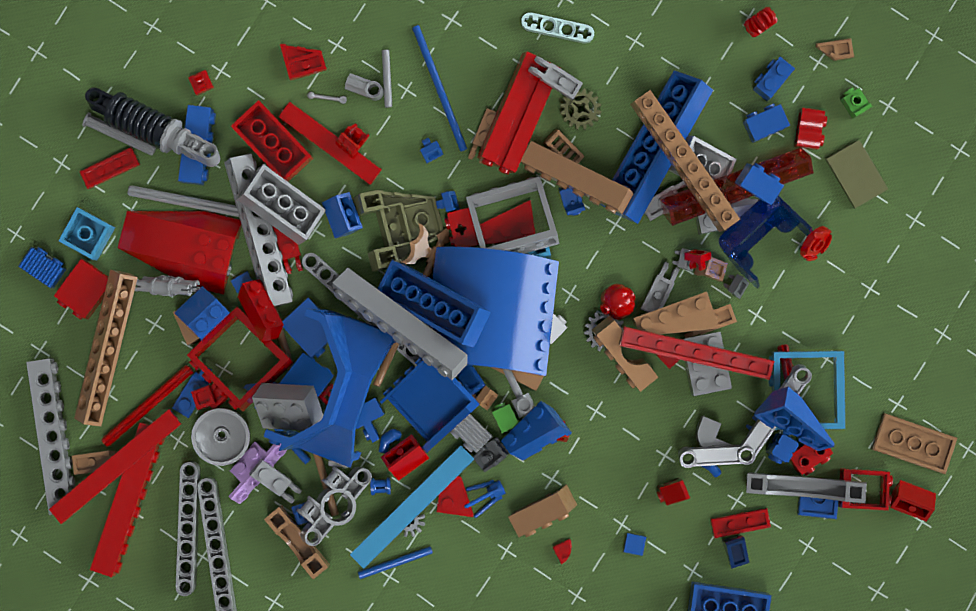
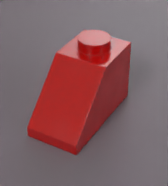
M680 478L658 486L659 491L656 492L660 503L664 502L666 506L690 499L686 486Z

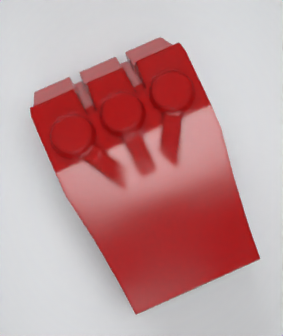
M356 123L348 126L335 142L337 146H342L341 149L344 152L347 151L350 157H353L361 149L370 136L359 129Z

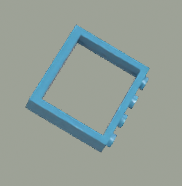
M844 351L771 352L772 356H769V359L774 360V365L769 380V387H772V392L780 389V358L833 357L834 422L820 424L824 429H845Z

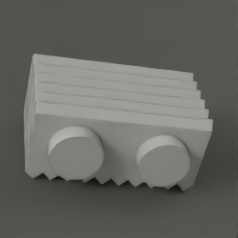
M471 414L450 431L456 439L460 437L465 441L463 446L469 452L474 450L477 453L492 438V435Z

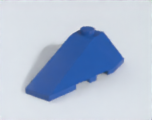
M789 386L773 391L755 411L754 416L766 426L780 428L783 430V434L787 436L790 434L799 438V442L817 451L834 447L835 443L809 407Z

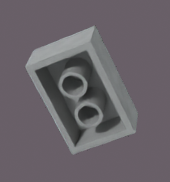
M721 332L683 339L724 349ZM684 361L691 396L732 389L728 370Z
M262 383L252 397L263 428L304 431L320 422L323 418V412L314 386Z

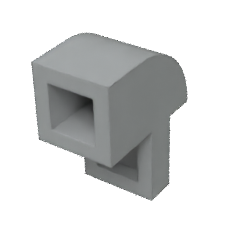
M701 416L695 433L700 447L731 444L716 438L721 423Z

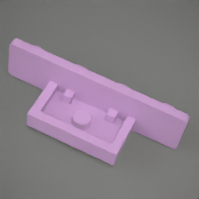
M254 442L230 470L241 483L229 495V498L239 504L246 500L250 492L260 484L249 474L260 459L274 467V464L287 450L279 451L280 446L273 444L266 452L257 442Z

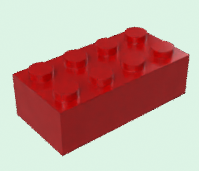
M259 100L231 125L266 165L287 182L313 160V157Z

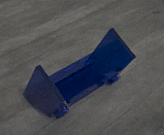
M777 196L772 205L764 203L759 199L740 217L739 221L730 226L719 238V245L736 269L757 289L760 287L758 277L750 271L754 261L748 251L774 227L783 233H789L796 227L806 236L812 232V227L779 196Z

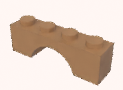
M608 316L592 329V332L595 334L593 339L599 346L603 345L606 348L604 353L611 361L613 359L616 361L617 365L615 367L621 375L624 373L627 375L628 379L626 381L632 389L636 387L641 392L658 378L643 358L628 360L623 357L621 346L619 345L622 329L613 318Z
M282 505L264 519L272 530L291 548L301 566L312 579H315L330 566L315 546H310L302 541L300 537L302 529Z

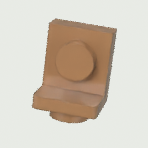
M711 257V260L705 261L706 268L699 271V265L696 263L695 275L706 276L718 282H723L728 263Z

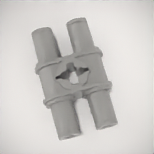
M143 276L142 280L137 279V287H135L134 291L150 292L152 295L169 297L177 294L190 296L192 292H197L200 289L197 286L200 285L199 280H184L179 276Z

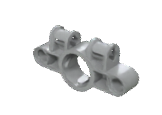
M332 467V472L326 479H322V482L329 488L324 489L319 494L317 501L308 496L307 502L301 509L296 510L308 521L300 534L303 542L310 546H316L334 525H344L353 518L356 512L355 500L371 481L372 476L369 470L363 467H355L346 476L337 467ZM363 471L364 478L361 481H358L357 475L359 472ZM339 492L342 493L341 496L347 499L348 507L341 514L340 518L332 519L324 511V503L329 500L331 494ZM314 531V539L308 541V533Z

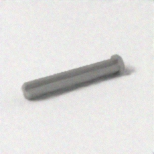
M89 112L83 120V127L88 126L146 154L153 155L156 151L155 146L138 140L136 137H132L130 134H126L115 127L107 126L104 121L91 116Z

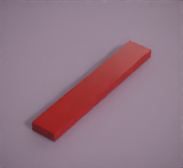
M291 102L287 104L279 115L281 120L369 185L374 182L382 169L359 152L350 157L347 151L344 152L341 149L342 146L339 147L335 144L338 139L336 135Z

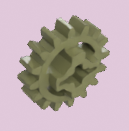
M584 88L582 93L578 91L575 98L583 97V100L576 101L564 97L563 101L566 104L560 105V108L564 109V111L560 112V115L566 116L563 122L569 121V127L576 125V130L580 126H582L583 130H586L587 125L593 127L592 121L598 122L599 119L596 115H601L602 112L597 110V108L601 107V103H596L598 96L593 98V92L591 91L587 94ZM589 102L593 105V112L589 109ZM568 106L573 111L572 117L569 115ZM584 106L585 112L578 113L577 107ZM580 118H586V119H588V120L583 121V122H579V121H578Z

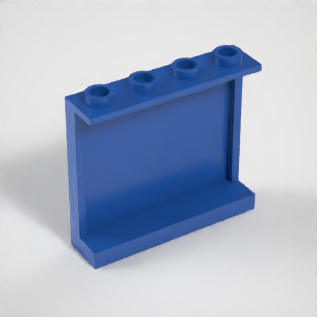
M420 357L415 362L417 366L415 368L411 366L404 373L406 375L405 378L401 376L393 383L396 386L394 389L391 386L383 393L385 397L380 403L382 404L388 399L427 441L422 446L423 450L427 453L465 419L479 403L456 378L451 380L448 377L442 376L435 367L427 365Z

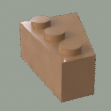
M565 485L560 490L552 494L549 493L546 497L513 512L508 518L518 537L523 535L529 537L536 533L535 529L539 527L545 529L553 524L552 521L556 519L562 521L569 517L568 513L577 506V503L568 486Z

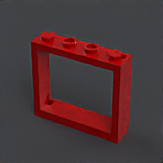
M236 307L187 356L191 359L189 361L191 366L196 371L200 368L204 372L201 376L209 384L213 381L217 385L215 390L222 397L226 394L230 398L228 403L235 410L239 407L243 412L253 403L252 397L262 383L272 384L293 362L272 340L261 342L279 362L239 400L198 359L237 320L260 341L249 318Z

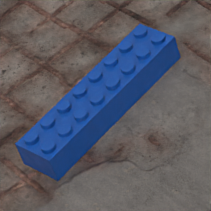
M673 71L658 98V102L686 140L713 90L701 79ZM644 124L612 181L629 188L633 193L623 214L617 211L615 214L636 224L640 222L672 165Z

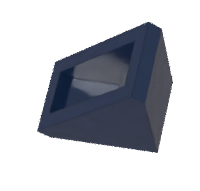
M739 534L722 540L731 569L750 563L745 538Z

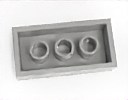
M264 164L255 171L237 198L240 203L298 245L308 239L326 209Z

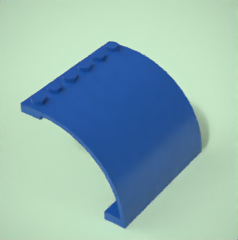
M436 247L432 280L487 309L491 314L474 348L457 342L428 324L427 326L467 354V365L493 367L546 376L559 261L496 249Z

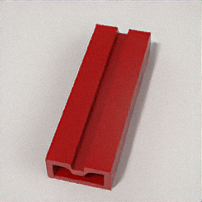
M528 51L522 53L477 156L484 165L489 167L494 165L499 168V172L506 175L516 173L552 90V87L528 71L530 66L537 68L542 73L546 70L545 67L534 61L536 55Z

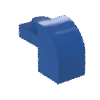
M377 398L364 403L356 425V429L364 426L363 433L367 440L371 439L372 443L380 439L372 421L385 415Z

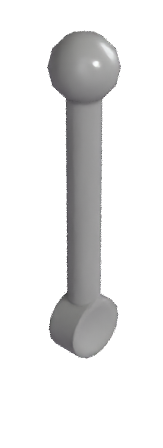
M309 92L307 94V97L309 99L319 98L340 101L341 104H345L347 102V98L345 96H341L339 98L314 94L313 92Z

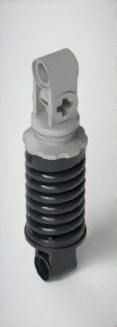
M90 88L86 91L85 99L90 108L104 115V123L107 126L115 127L126 134H130L132 137H136L138 140L155 146L163 153L173 150L176 154L182 153L188 158L197 160L208 167H214L219 164L220 155L216 146L195 134H191L189 129H183L181 120L172 119L169 115H165L156 109H152L150 106H146L144 103L127 97L123 92H118L112 96L98 88ZM209 153H214L212 156L206 157Z

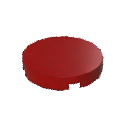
M825 226L813 230L803 242L800 255L806 261L816 260L818 258L816 255L824 253L829 247L832 240L831 230Z

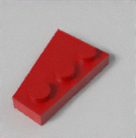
M531 200L480 224L485 245L509 242L534 235L535 228Z

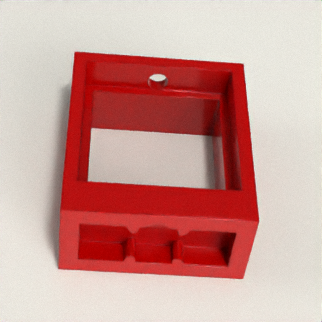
M840 468V480L851 481V474L881 476L880 504L838 501V507L888 511L889 506L892 504V496L889 495V489L893 484V477L889 471Z

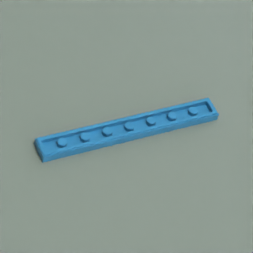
M460 446L350 556L364 569L474 461V458Z

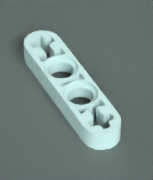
M526 13L521 20L522 27L526 31L579 43H589L594 37L593 28L581 23L536 13ZM531 17L533 22L538 23V19H542L540 29H536L537 24H531V27H529L527 22L524 21ZM546 21H551L554 24V28L551 31H546L543 28V24ZM563 26H571L572 33L564 35L562 33ZM576 27H579L578 32L588 30V34H591V36H587V39H584L583 35L578 33L577 37H573Z

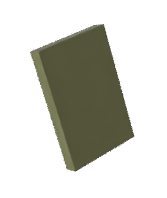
M860 140L825 159L854 209L888 190Z

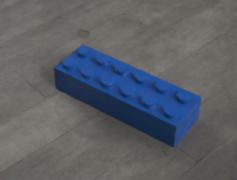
M391 260L378 287L379 291L419 320L457 342L473 348L491 314L487 309L395 260Z

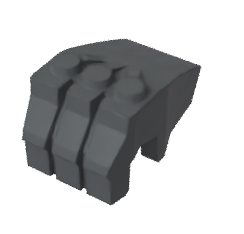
M494 437L473 458L483 472H486L505 459L509 452L507 449H504L505 447L500 443L499 439Z

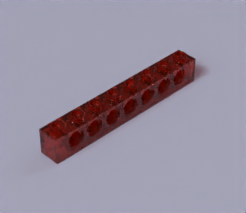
M802 147L758 163L765 168L764 173L767 175L772 173L779 177L781 184H786L814 173L811 156ZM743 169L713 180L729 204L754 196L735 184ZM689 189L660 199L663 214L672 226L706 214Z

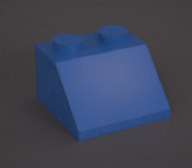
M202 286L174 314L202 341L230 312Z

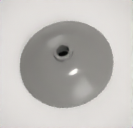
M227 408L211 409L202 414L195 422L191 435L192 445L198 456L207 463L217 466L229 465L239 460L245 454L250 442L249 427L244 418L233 410ZM220 431L225 432V437H220L218 433Z

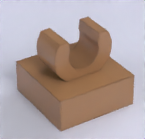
M485 386L481 389L478 396L475 394L472 396L481 407L488 411L498 397V394Z

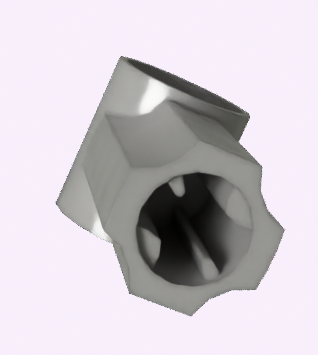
M351 73L347 77L344 89L368 97L373 101L380 100L383 97L384 89L378 82L370 81ZM372 87H379L378 94L370 95Z

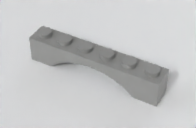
M749 472L747 475L746 493L865 503L867 482Z

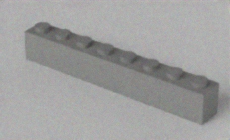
M349 268L332 283L333 294L337 299L344 300L352 310L359 311L367 321L374 322L382 332L389 333L397 343L404 344L412 354L420 356L427 365L435 367L442 376L453 380L467 365V354Z

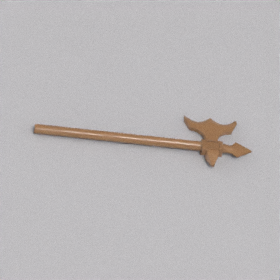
M419 224V236L414 241L409 242L411 247L410 255L401 262L403 264H415L418 259L422 257L427 258V266L423 275L430 278L434 269L436 247H444V244L449 243V229L447 230L446 228L437 235L438 242L436 246L430 248L427 239L429 233L422 224ZM394 343L391 346L373 385L381 386L399 343Z

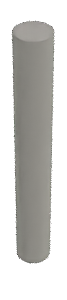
M382 50L385 108H391L389 50Z

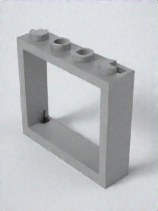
M540 176L536 178L531 177L518 183L513 182L504 187L492 188L483 193H474L466 197L480 248L525 254L559 244L558 234ZM538 190L550 230L486 248L475 208Z

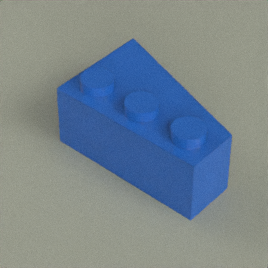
M540 401L501 442L511 455L523 461L541 451L542 447L549 443L554 444L558 438L564 435L568 436L572 432L554 408Z

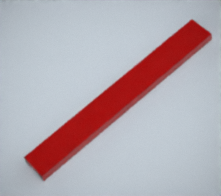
M626 326L623 327L619 343L620 346L768 380H770L774 360Z
M168 409L49 509L60 524H63L182 425V423Z

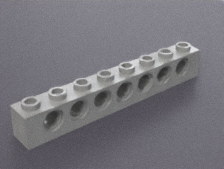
M252 154L229 158L224 164L256 278L261 280L274 307L286 305L292 302L293 293L287 283L288 275L282 265V254L278 251L277 236L273 232L271 224L260 216H254L249 208L237 200L257 169L256 161L252 158ZM242 172L247 175V180L242 177ZM257 227L262 229L263 235L257 232ZM262 246L267 247L268 254L263 252ZM268 264L273 267V272L268 270ZM273 282L278 285V291L273 288Z
M43 359L26 363L49 515H53L49 509L62 499L58 496V490L62 488L68 494L75 487L74 476H71L72 459L68 457L67 451L70 448L68 438L65 437L67 424L66 420L62 417L64 404L59 397L61 384L60 381H57L56 376L58 365L57 362H54V359ZM43 374H47L49 377L47 384H43L41 381ZM46 393H49L52 397L50 403L44 401ZM49 412L54 414L53 422L47 420ZM51 431L57 433L56 441L50 439ZM54 450L60 453L59 460H55L52 457ZM57 469L63 472L61 479H57L55 476Z

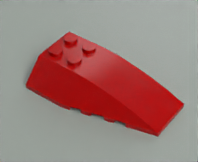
M127 211L117 248L168 276H179L184 280H199L200 285L197 286L200 288L203 286L207 291L224 295L229 278L227 276L235 241L239 239L242 225L238 219L207 211Z

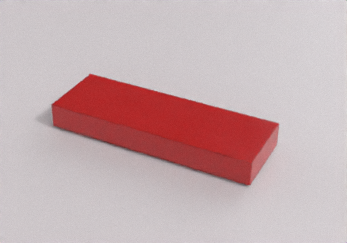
M130 147L79 172L87 189H91L139 166L140 163L133 148Z
M767 508L710 519L714 538L771 527Z

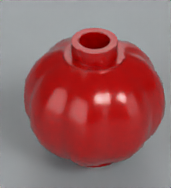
M612 284L601 294L600 309L604 315H609L613 319H624L634 310L635 295L630 288L624 285Z

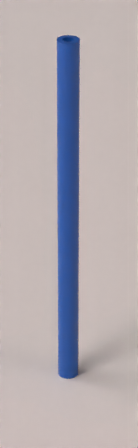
M417 25L412 28L459 150L462 152L467 150L465 141L420 26Z

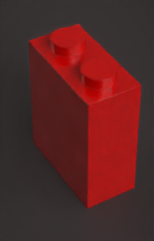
M81 259L55 293L54 297L58 299L57 303L62 307L67 308L68 306L73 310L72 314L80 320L82 318L89 319L103 301L108 276L88 261Z

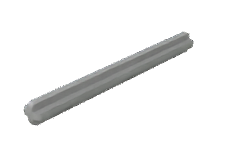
M132 185L128 188L129 196L239 216L235 205Z

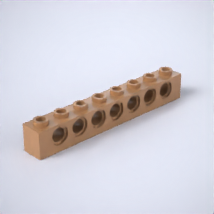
M651 90L630 105L717 230L722 232L739 221L740 218Z
M110 269L74 419L84 425L100 427L102 425L138 278L127 272Z

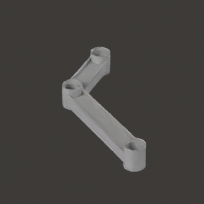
M802 364L795 365L780 389L789 386L799 395L806 384L810 382L812 378L811 372ZM804 370L806 372L805 377L798 379L797 373ZM758 419L740 445L683 447L678 452V458L685 468L730 464L749 465L754 462L757 454L776 427L770 428ZM745 450H749L750 455L746 458H742V452ZM685 454H692L691 460H683Z

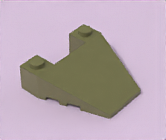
M375 190L358 194L353 198L358 216L376 213L385 248L367 253L372 272L387 269L391 260L401 262L409 257L411 252L409 242L414 241L419 236V224H422L429 233L427 237L428 244L436 240L437 235L444 230L435 197Z

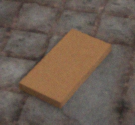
M883 413L871 450L946 475L957 438Z

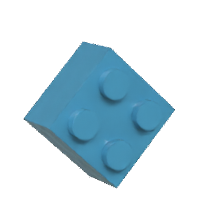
M77 207L59 242L97 261L116 227Z

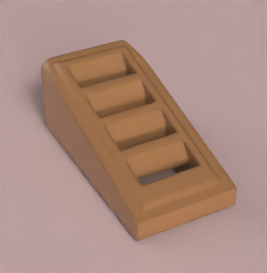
M554 130L543 142L549 150L561 156L570 148L571 150L566 154L565 158L569 159L575 153L576 156L572 161L579 163L585 157L559 130ZM558 137L559 140L552 145L551 143ZM564 143L565 145L558 151L557 148Z

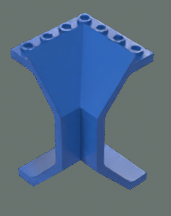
M307 308L304 316L319 321L323 327L338 371L336 380L320 422L300 433L293 430L274 432L266 429L263 437L268 438L270 443L279 445V451L300 448L351 468L353 461L359 460L361 455L359 451L354 452L355 429L370 384L391 346L397 342L389 333L382 332L374 325L332 310Z

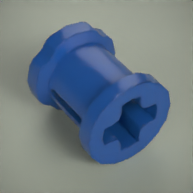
M387 477L385 480H374V478H371V495H375V493L391 495L390 477Z

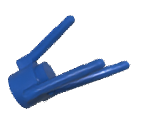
M491 480L466 488V491L488 487L486 488L488 493L469 502L464 506L465 508L473 506L488 497L494 498L474 515V518L480 516L494 503L501 500L502 495L506 494L499 480L496 482Z

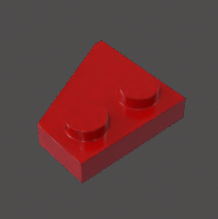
M280 44L290 81L327 70L321 50H310L304 47Z
M457 476L439 494L437 512L473 517L474 513L471 506L468 508L464 507L469 503V498L461 476Z

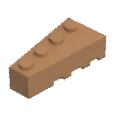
M707 292L632 319L635 329L657 334L720 328Z

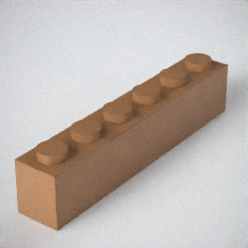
M530 142L522 157L521 162L525 165L524 169L534 174L536 171L546 181L550 182L552 179L557 182V186L565 190L568 187L573 190L572 193L581 198L584 195L589 198L591 203L597 206L599 204L605 205V209L613 214L616 211L623 214L633 196L629 188L535 142Z

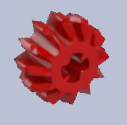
M765 7L745 21L746 31L752 37H757L777 23L776 14L770 7Z

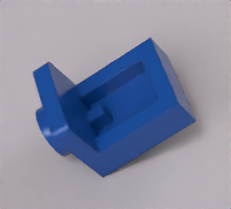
M568 187L566 190L559 188L563 207L567 215H578L581 211L585 210L582 198L572 193V189Z

